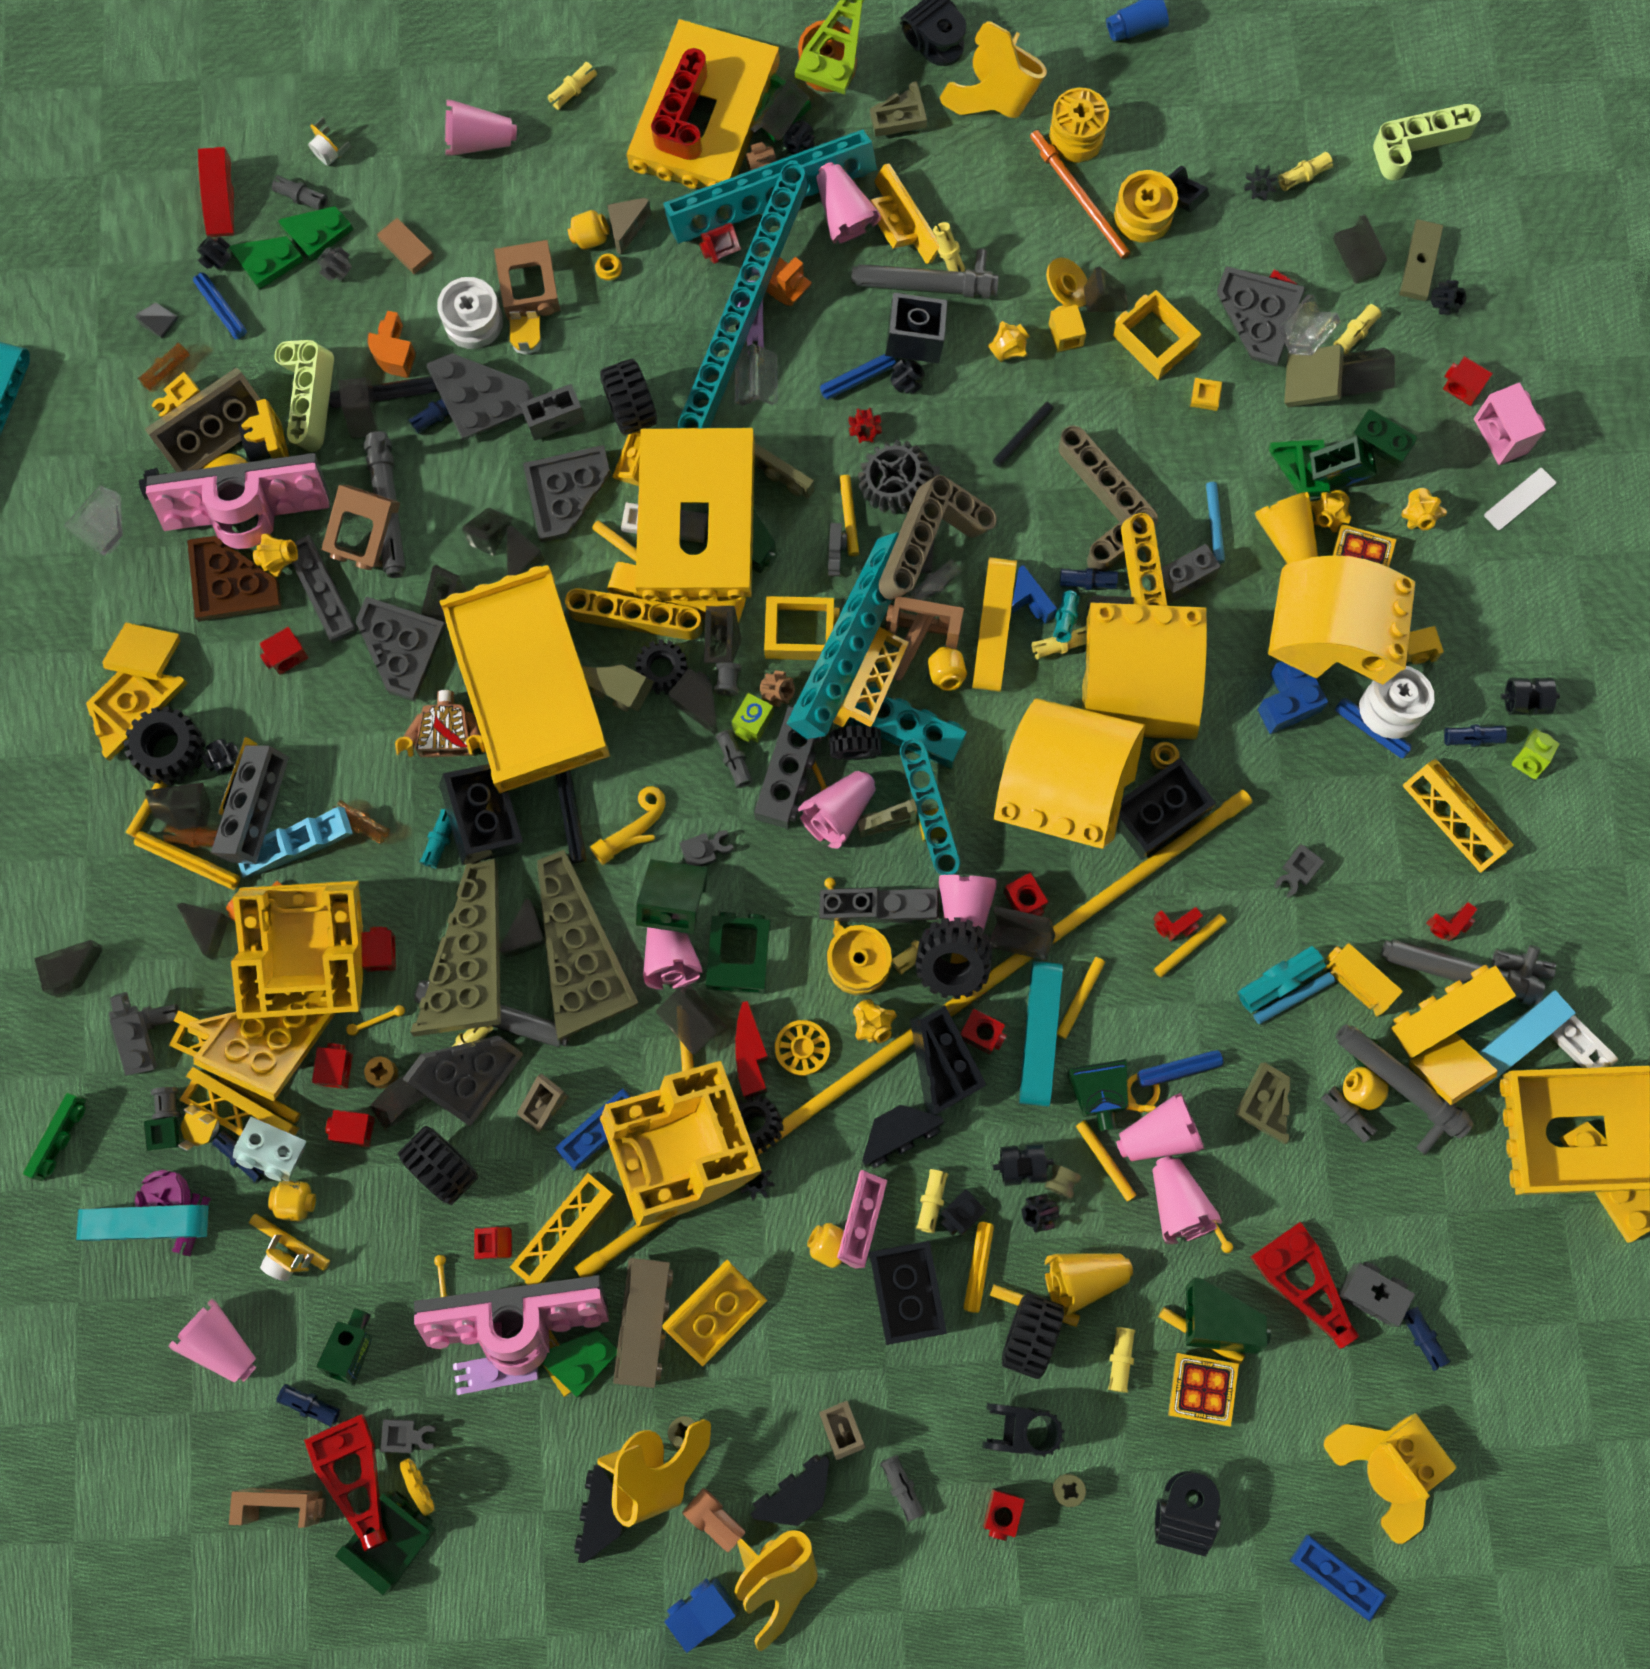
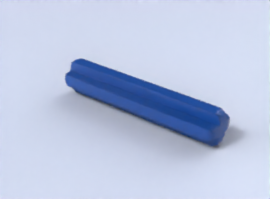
M204 272L194 276L193 282L234 339L238 340L245 336L247 330Z
M883 354L822 384L820 392L824 399L837 396L893 368L896 364L895 359Z
M1341 699L1336 706L1335 711L1399 758H1404L1411 750V744L1403 738H1385L1373 732L1364 723L1360 714V708L1349 699Z
M1219 1050L1140 1070L1137 1073V1079L1141 1087L1151 1086L1221 1067L1223 1057Z

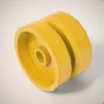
M1153 170L1137 171L1124 180L1119 190L1114 211L1115 224L1121 234L1130 240L1141 243L1153 242L1166 234L1170 229L1178 201L1177 188L1172 180L1163 173Z
M865 925L849 926L839 931L831 940L827 951L828 973L833 983L843 992L855 996L868 995L880 989L888 979L892 963L891 947L885 936L875 928ZM856 956H862L863 963H856Z

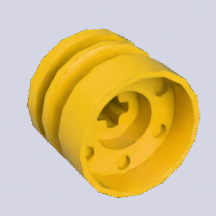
M1080 87L1069 89L1058 97L1054 103L1049 133V142L1059 152L1058 157L1068 162L1080 163L1089 161L1098 155L1103 147L1109 118V108L1105 99L1091 89Z

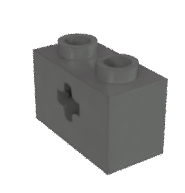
M572 384L520 403L534 441L585 422L581 405Z
M1207 544L1161 568L1168 605L1216 579L1221 566Z
M1364 1261L1363 1265L1361 1263L1353 1264L1338 1293L1340 1299L1390 1327H1399L1415 1293L1407 1290L1409 1285L1395 1277H1391L1389 1280L1380 1275L1381 1269L1369 1262ZM1373 1287H1380L1379 1293L1383 1295L1382 1298H1375L1376 1293L1371 1289Z

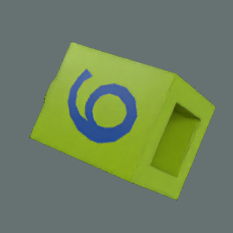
M748 693L732 720L735 735L744 741L749 742L751 739L758 743L774 715L773 705Z

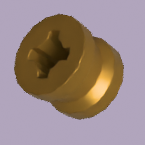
M382 1056L369 1060L364 1069L367 1081L381 1089L393 1086L399 1076L397 1066Z

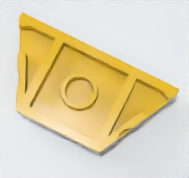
M117 672L86 702L89 715L94 721L95 733L99 737L103 749V756L111 761L124 748V740L129 739L125 734L127 729H133L132 721L134 719L139 721L142 718L140 714L145 711L148 714L152 713V708L158 707L161 711L188 683L182 677H173L163 673L157 681Z

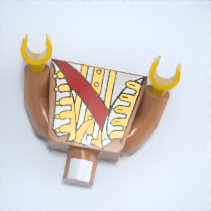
M449 690L438 691L437 705L423 706L422 713L415 717L404 736L395 741L396 755H399L403 750H407L408 757L414 755V746L420 757L475 756L474 749L481 748L482 753L486 752L475 715L467 712L464 705L454 704V692Z

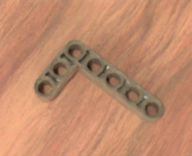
M1075 425L1068 426L1062 431L1058 446L1060 455L1120 522L1091 545L1087 557V565L1093 571H1108L1125 558L1124 546L1116 539V537L1122 536L1121 526L1123 522L1135 514L1146 513L1153 519L1154 527L1156 528L1158 515L1082 428ZM1075 440L1078 444L1072 446L1066 443V441ZM1092 460L1096 463V465L1089 466L1086 465L1084 461ZM1110 480L1114 485L1106 486L1101 481ZM1127 500L1132 505L1126 507L1120 504L1119 501ZM1134 521V531L1141 534L1142 527L1138 522ZM1103 553L1107 556V559L1099 560L1094 554Z
M937 475L919 486L880 578L879 591L886 599L894 600L914 588L942 519L966 536L976 538L995 527L997 517L994 510L943 475Z

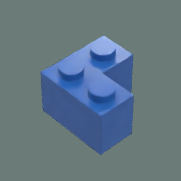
M1281 661L1276 663L1270 673L1280 693L1264 699L1257 710L1270 734H1273L1321 713L1328 704V700L1316 678Z
M707 1578L692 1589L689 1593L692 1598L686 1603L681 1598L667 1609L669 1616L664 1622L686 1653L691 1651L705 1638L711 1637L736 1616L739 1610L717 1578L711 1582Z

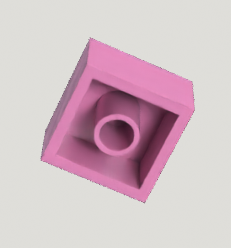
M1520 382L1490 394L1474 417L1498 465L1528 454L1546 431L1543 418L1536 413L1530 394L1523 389Z

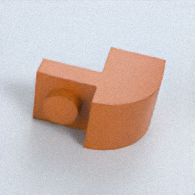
M794 257L789 263L779 258L766 292L779 302L792 306L812 285V282L804 277L803 262L797 257Z
M387 310L385 319L379 323L378 334L369 332L368 345L377 365L383 371L391 375L409 378L416 352L410 341L399 339L403 324L398 313Z

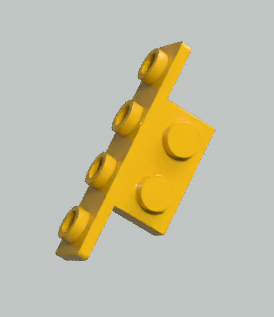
M889 163L884 164L874 180L883 197L870 199V202L881 215V220L877 224L893 249L914 244L925 263L930 264L939 253V244L936 236Z

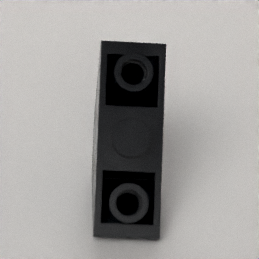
M899 1105L875 1118L862 1159L864 1167L866 1168L871 1165L875 1169L889 1161L887 1158L889 1154L898 1151L899 1155L914 1148L913 1141L924 1136L925 1140H928L941 1133L939 1127L944 1125L943 1118L904 1105Z
M818 1454L814 1455L803 1464L805 1471L799 1476L795 1477L791 1473L777 1484L781 1490L771 1497L767 1492L753 1503L756 1509L751 1512L753 1519L799 1526L822 1508L830 1461L828 1456L824 1455L820 1458Z
M598 1464L594 1465L593 1470H588L585 1489H589L590 1493L588 1502H583L580 1513V1521L585 1523L583 1535L578 1534L575 1543L574 1554H579L578 1563L587 1562L624 1533L625 1526L617 1520L612 1509L613 1477L608 1470Z

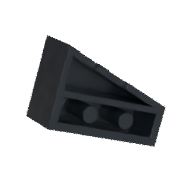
M935 1005L910 1019L927 1113L938 1114L986 1086L945 1005Z

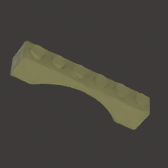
M623 664L597 668L582 666L587 684L590 686V693L601 699H604L606 695L615 699L612 705L625 712H628L629 708L639 712L654 684V681Z

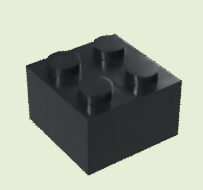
M893 292L885 356L939 364L945 338L947 300Z

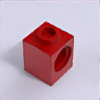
M1464 356L1459 365L1453 362L1444 377L1448 381L1443 390L1471 406L1493 373Z
M289 626L259 643L264 652L260 654L264 664L268 669L274 668L279 675L309 658Z
M1031 872L1005 886L1003 893L1021 922L1027 918L1031 922L1045 914L1043 909L1046 908L1048 900ZM1030 894L1033 896L1035 903L1026 906L1021 903L1019 896Z
M371 927L370 932H361L362 967L367 972L396 970V936L391 930H387V927Z
M974 1008L960 1033L964 1042L989 1055L993 1048L998 1051L1000 1050L1007 1036L1002 1033L1005 1024ZM981 1026H986L991 1029L993 1036L989 1040H981L977 1036L976 1030Z
M327 1043V1048L317 1047L312 1076L313 1084L321 1087L348 1089L353 1054L345 1050V1045Z
M333 1110L332 1117L329 1116L326 1123V1134L329 1135L328 1140L335 1143L370 1147L375 1117L369 1114Z
M992 1489L983 1524L985 1529L990 1530L988 1536L1007 1541L1008 1536L1016 1537L1025 1499ZM1001 1507H1006L1011 1511V1520L1005 1525L997 1524L994 1518L995 1512Z

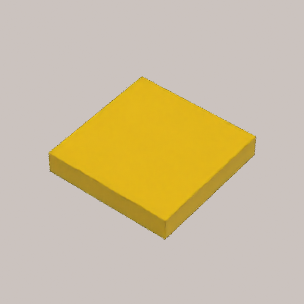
M125 623L102 661L104 669L158 681L181 641L180 636L172 632Z
M1453 1033L1417 1055L1409 1063V1067L1450 1105L1455 1104L1497 1077L1498 1072L1496 1068L1457 1033Z

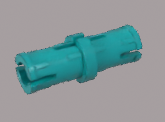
M1074 591L1063 593L1061 606L1055 614L1056 627L1053 637L1061 643L1070 641L1073 625L1078 620L1077 608L1080 596H1076L1077 593Z
M446 809L440 810L433 831L428 833L427 838L429 841L419 861L425 866L429 867L431 865L433 869H437L445 846H449L451 841L449 836L452 828Z

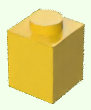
M1062 305L1052 310L1048 324L1057 353L1084 346L1086 331L1078 305L1069 307Z

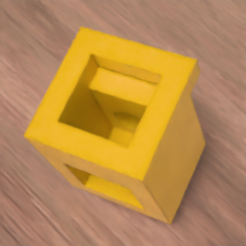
M1435 626L1410 632L1406 663L1412 662L1413 665H1417L1429 659L1430 662H1435L1444 653Z

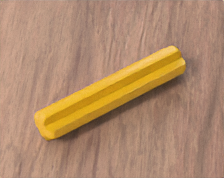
M979 1222L977 1226L963 1307L965 1311L979 1313L994 1231V1225L987 1222Z

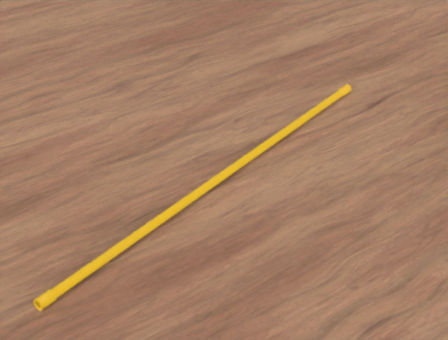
M1243 789L1222 803L1214 812L990 971L987 983L982 985V989L979 992L973 990V994L970 997L966 998L965 995H961L960 999H954L953 997L944 1005L950 1016H954L1224 821L1234 817L1251 805L1253 802L1249 794ZM912 1028L784 1118L782 1122L784 1130L779 1131L782 1135L781 1139L914 1044ZM758 1149V1155L762 1153L761 1149ZM670 1218L637 1228V1225L633 1226L607 1246L594 1252L574 1267L581 1278L595 1275L606 1267L610 1261Z

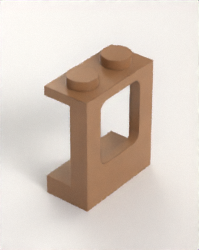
M548 240L494 249L503 308L507 320H510V312L519 311L522 317L527 316L526 311H536L537 315L548 316L554 312L561 311ZM540 265L545 293L537 297L520 300L514 299L509 275L510 270Z
M339 485L321 550L331 553L330 558L346 562L347 559L356 561L355 566L365 570H372L373 567H383L382 560H379L391 514L398 513L400 502L350 485ZM346 512H351L373 521V528L365 555L336 545Z
M897 597L895 604L888 606L886 617L887 631L897 636L898 627L910 629L917 615L903 613L901 610L939 616L938 619L934 618L927 632L947 635L946 647L957 649L964 608L906 597Z
M246 1488L232 1491L229 1525H244L258 1521L260 1506L300 1508L298 1528L309 1527L320 1523V1518L324 1517L326 1499L322 1498L323 1491Z

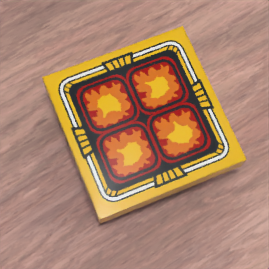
M1341 524L1332 556L1361 558L1389 567L1396 539Z
M1176 1353L1168 1416L1231 1427L1239 1364Z

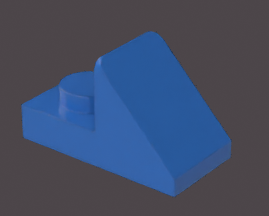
M1022 565L1019 567L1011 614L1027 603H1030L1029 609L1037 619L1041 618L1046 624L1055 618L1057 608L1025 566Z

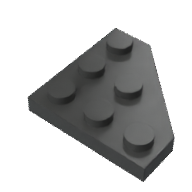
M1226 266L1217 289L1218 298L1251 360L1278 367L1303 298L1305 287Z
M453 353L427 363V369L462 441L523 416L520 403L534 398L526 381Z
M604 445L523 463L540 542L543 543L568 537L611 475Z
M365 597L355 622L379 671L385 688L390 694L415 702L446 625L442 621Z
M494 1036L421 1054L403 1077V1080L471 1127L523 1056V1053L500 1036Z

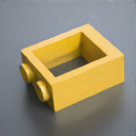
M1157 290L1149 296L1143 295L1136 302L1135 308L1129 313L1124 311L1115 321L1116 326L1113 334L1157 380L1196 349L1202 335ZM1151 312L1180 338L1158 358L1130 331Z
M766 596L765 659L818 660L825 645L777 644L778 610L827 611V642L840 615V608H834V598Z

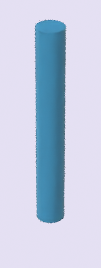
M1209 482L1206 484L1212 549L1213 555L1219 564L1225 563L1218 488L1216 482Z
M1328 972L1253 1014L1254 1019L1258 1024H1261L1335 983L1333 975Z

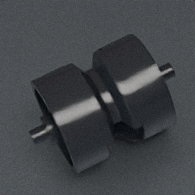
M1551 677L1533 678L1531 682L1528 678H1509L1506 683L1505 694H1501V699H1505V707L1509 715H1527L1529 711L1533 715H1551L1555 710L1556 700L1560 699V693H1557L1555 681Z
M1043 1143L1025 1145L1023 1150H1020L1018 1146L1000 1147L999 1164L993 1165V1170H999L1002 1173L1004 1186L1021 1185L1023 1180H1027L1029 1184L1046 1183L1048 1165H1054L1053 1159L1045 1157Z

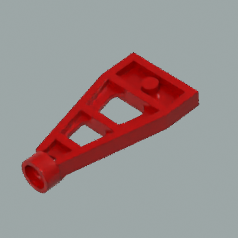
M1301 1222L1250 1256L1267 1282L1329 1335L1339 1349L1344 1348L1360 1336L1348 1319L1319 1246ZM1300 1260H1306L1310 1264L1315 1276L1313 1286L1307 1290L1297 1289L1286 1278L1287 1269ZM1319 1289L1325 1291L1332 1304V1311L1325 1316L1319 1315L1308 1303V1297ZM1344 1326L1345 1329L1337 1334L1336 1328Z
M360 1414L305 1439L304 1442L314 1471L359 1537L364 1551L374 1549L388 1542L382 1524L375 1443L365 1415ZM355 1453L360 1457L361 1476L359 1480L346 1485L340 1481L334 1472V1464L336 1461ZM361 1487H365L368 1492L370 1507L368 1511L356 1514L348 1500V1494ZM375 1528L374 1532L366 1534L367 1529Z

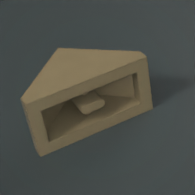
M646 198L607 205L617 253L621 255L651 216L650 202Z
M540 1073L518 1110L517 1115L540 1132L569 1096Z
M848 1401L819 1412L836 1460L866 1448Z

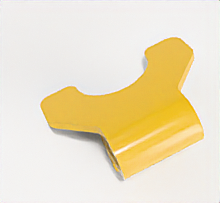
M985 22L975 37V42L979 46L973 56V68L981 82L972 86H963L955 82H949L940 96V101L945 107L959 115L996 110L1007 117L1018 118L1042 83L1047 70L1038 58L1016 46L1020 33L1016 32L1012 39L1010 32L993 22Z
M1416 1413L1404 1418L1386 1431L1344 1424L1329 1434L1324 1440L1326 1452L1335 1464L1339 1466H1344L1355 1460L1368 1461L1367 1473L1372 1488L1381 1498L1391 1502L1389 1510L1381 1518V1526L1391 1540L1398 1544L1407 1542L1423 1529L1426 1500L1430 1497L1428 1492L1456 1469L1455 1464Z
M703 1419L688 1426L680 1449L665 1464L663 1441L657 1433L651 1430H642L635 1433L625 1442L620 1450L598 1458L597 1464L614 1474L612 1509L615 1517L622 1525L626 1527L633 1526L676 1508L682 1503L685 1483L710 1445L711 1423L708 1420Z
M787 1531L776 1540H770L764 1545L759 1556L743 1539L740 1538L737 1541L743 1565L746 1569L736 1584L735 1596L738 1600L743 1601L745 1611L748 1614L755 1611L763 1603L775 1600V1608L769 1621L754 1641L759 1651L766 1649L784 1631L801 1599L814 1587L817 1581L818 1572L811 1542L800 1531Z

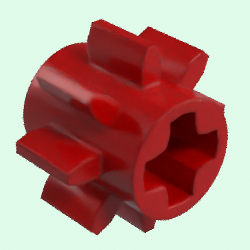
M870 407L868 410H860L858 408L855 417L848 418L849 425L852 426L849 428V435H856L860 444L862 441H870L872 443L874 442L873 438L875 435L882 433L881 426L879 425L881 423V416H874Z

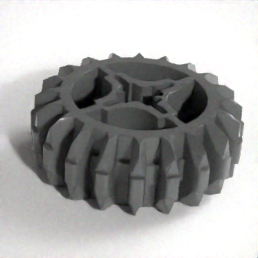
M897 439L894 445L890 446L885 441V448L880 450L879 447L875 446L874 450L876 453L874 455L867 454L868 462L861 463L863 471L858 473V478L861 481L859 488L863 492L865 500L870 501L873 508L879 507L880 511L884 514L890 509L891 513L895 515L898 508H901L906 513L907 506L912 504L919 486L933 478L931 473L933 468L931 463L928 462L927 454L922 452L919 446L915 445L912 447L908 441L901 445V442ZM916 466L915 477L910 482L908 478L912 473V468ZM882 472L883 477L879 481L880 485L876 488L877 477Z

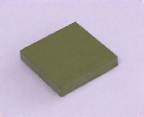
M1341 344L1288 353L1284 401L1287 407L1341 399L1344 348Z

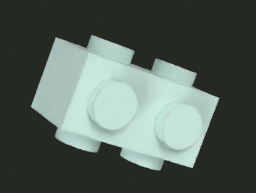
M250 1117L234 1147L233 1158L237 1159L236 1162L245 1168L252 1169L256 1167L265 1171L264 1174L273 1180L281 1181L283 1179L289 1181L304 1152L306 1141Z

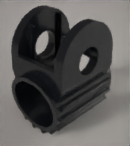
M922 0L900 18L901 29L908 43L914 50L920 51L929 62L938 66H949L961 58L964 52L963 38L966 32V21L951 0ZM936 46L942 48L950 47V49L947 51H939L936 48Z
M987 1403L986 1409L990 1410V1413L1005 1415L1003 1440L987 1438V1441H983L982 1448L1020 1454L1026 1453L1045 1457L1046 1454L1053 1455V1451L1060 1449L1059 1445L1061 1441H1064L1062 1433L1065 1431L1062 1430V1422L1057 1420V1415L1050 1414L1049 1410L1039 1408H1023ZM1040 1416L1047 1425V1437L1041 1445L1033 1448L1027 1439V1428L1034 1418Z
M1184 1471L1175 1474L1168 1480L1164 1487L1162 1499L1158 1498L1156 1504V1544L1206 1557L1215 1541L1221 1522V1515L1218 1514L1220 1495L1211 1479L1199 1473ZM1190 1490H1194L1197 1494V1501L1193 1506L1189 1507L1186 1504L1185 1497Z

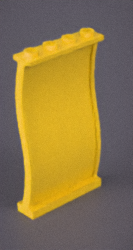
M548 565L543 567L535 566L530 568L528 572L516 576L508 575L503 577L501 581L492 584H481L473 590L464 593H454L446 599L439 601L491 769V777L499 793L610 757L590 690L560 602L555 580Z

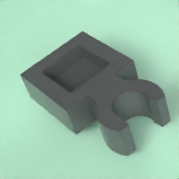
M830 523L828 576L840 577L841 550L847 549V534L842 533V523Z
M727 830L719 831L714 836V839L711 840L704 833L679 842L687 865L703 867L717 862L715 853H731L734 850L732 844L728 846L720 845V840L728 837Z
M1300 844L1282 867L1288 874L1280 876L1276 880L1274 887L1277 889L1281 883H1288L1290 891L1286 897H1292L1298 890V881L1306 886L1325 861Z
M384 1419L380 1452L414 1453V1444H417L424 1450L434 1449L436 1444L426 1443L424 1435L428 1431H437V1427L428 1425L416 1430V1421Z

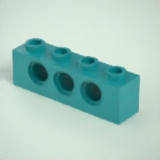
M873 686L868 688L870 693L880 692L879 688ZM885 696L880 709L887 710L890 715L883 719L876 716L871 728L877 727V729L881 730V739L899 747L908 739H918L926 746L931 761L952 769L966 739L967 731L963 730V727L954 721L944 722L937 719V715L929 710L922 709L919 711L912 708L911 704L904 699L896 698L894 700ZM867 702L856 704L855 708L870 715L871 710ZM852 717L848 719V724L854 727L867 726ZM905 720H910L916 726L911 730H905L900 724ZM930 732H938L942 738L934 742L930 741L926 735ZM910 744L906 748V750L921 756L922 751L918 744Z

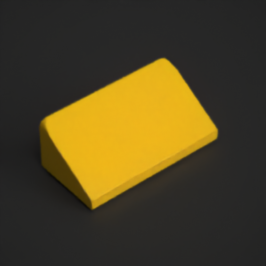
M641 430L628 435L612 476L616 480L639 486Z

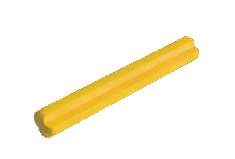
M140 831L134 839L136 846L227 888L235 890L240 882L241 877L148 833Z

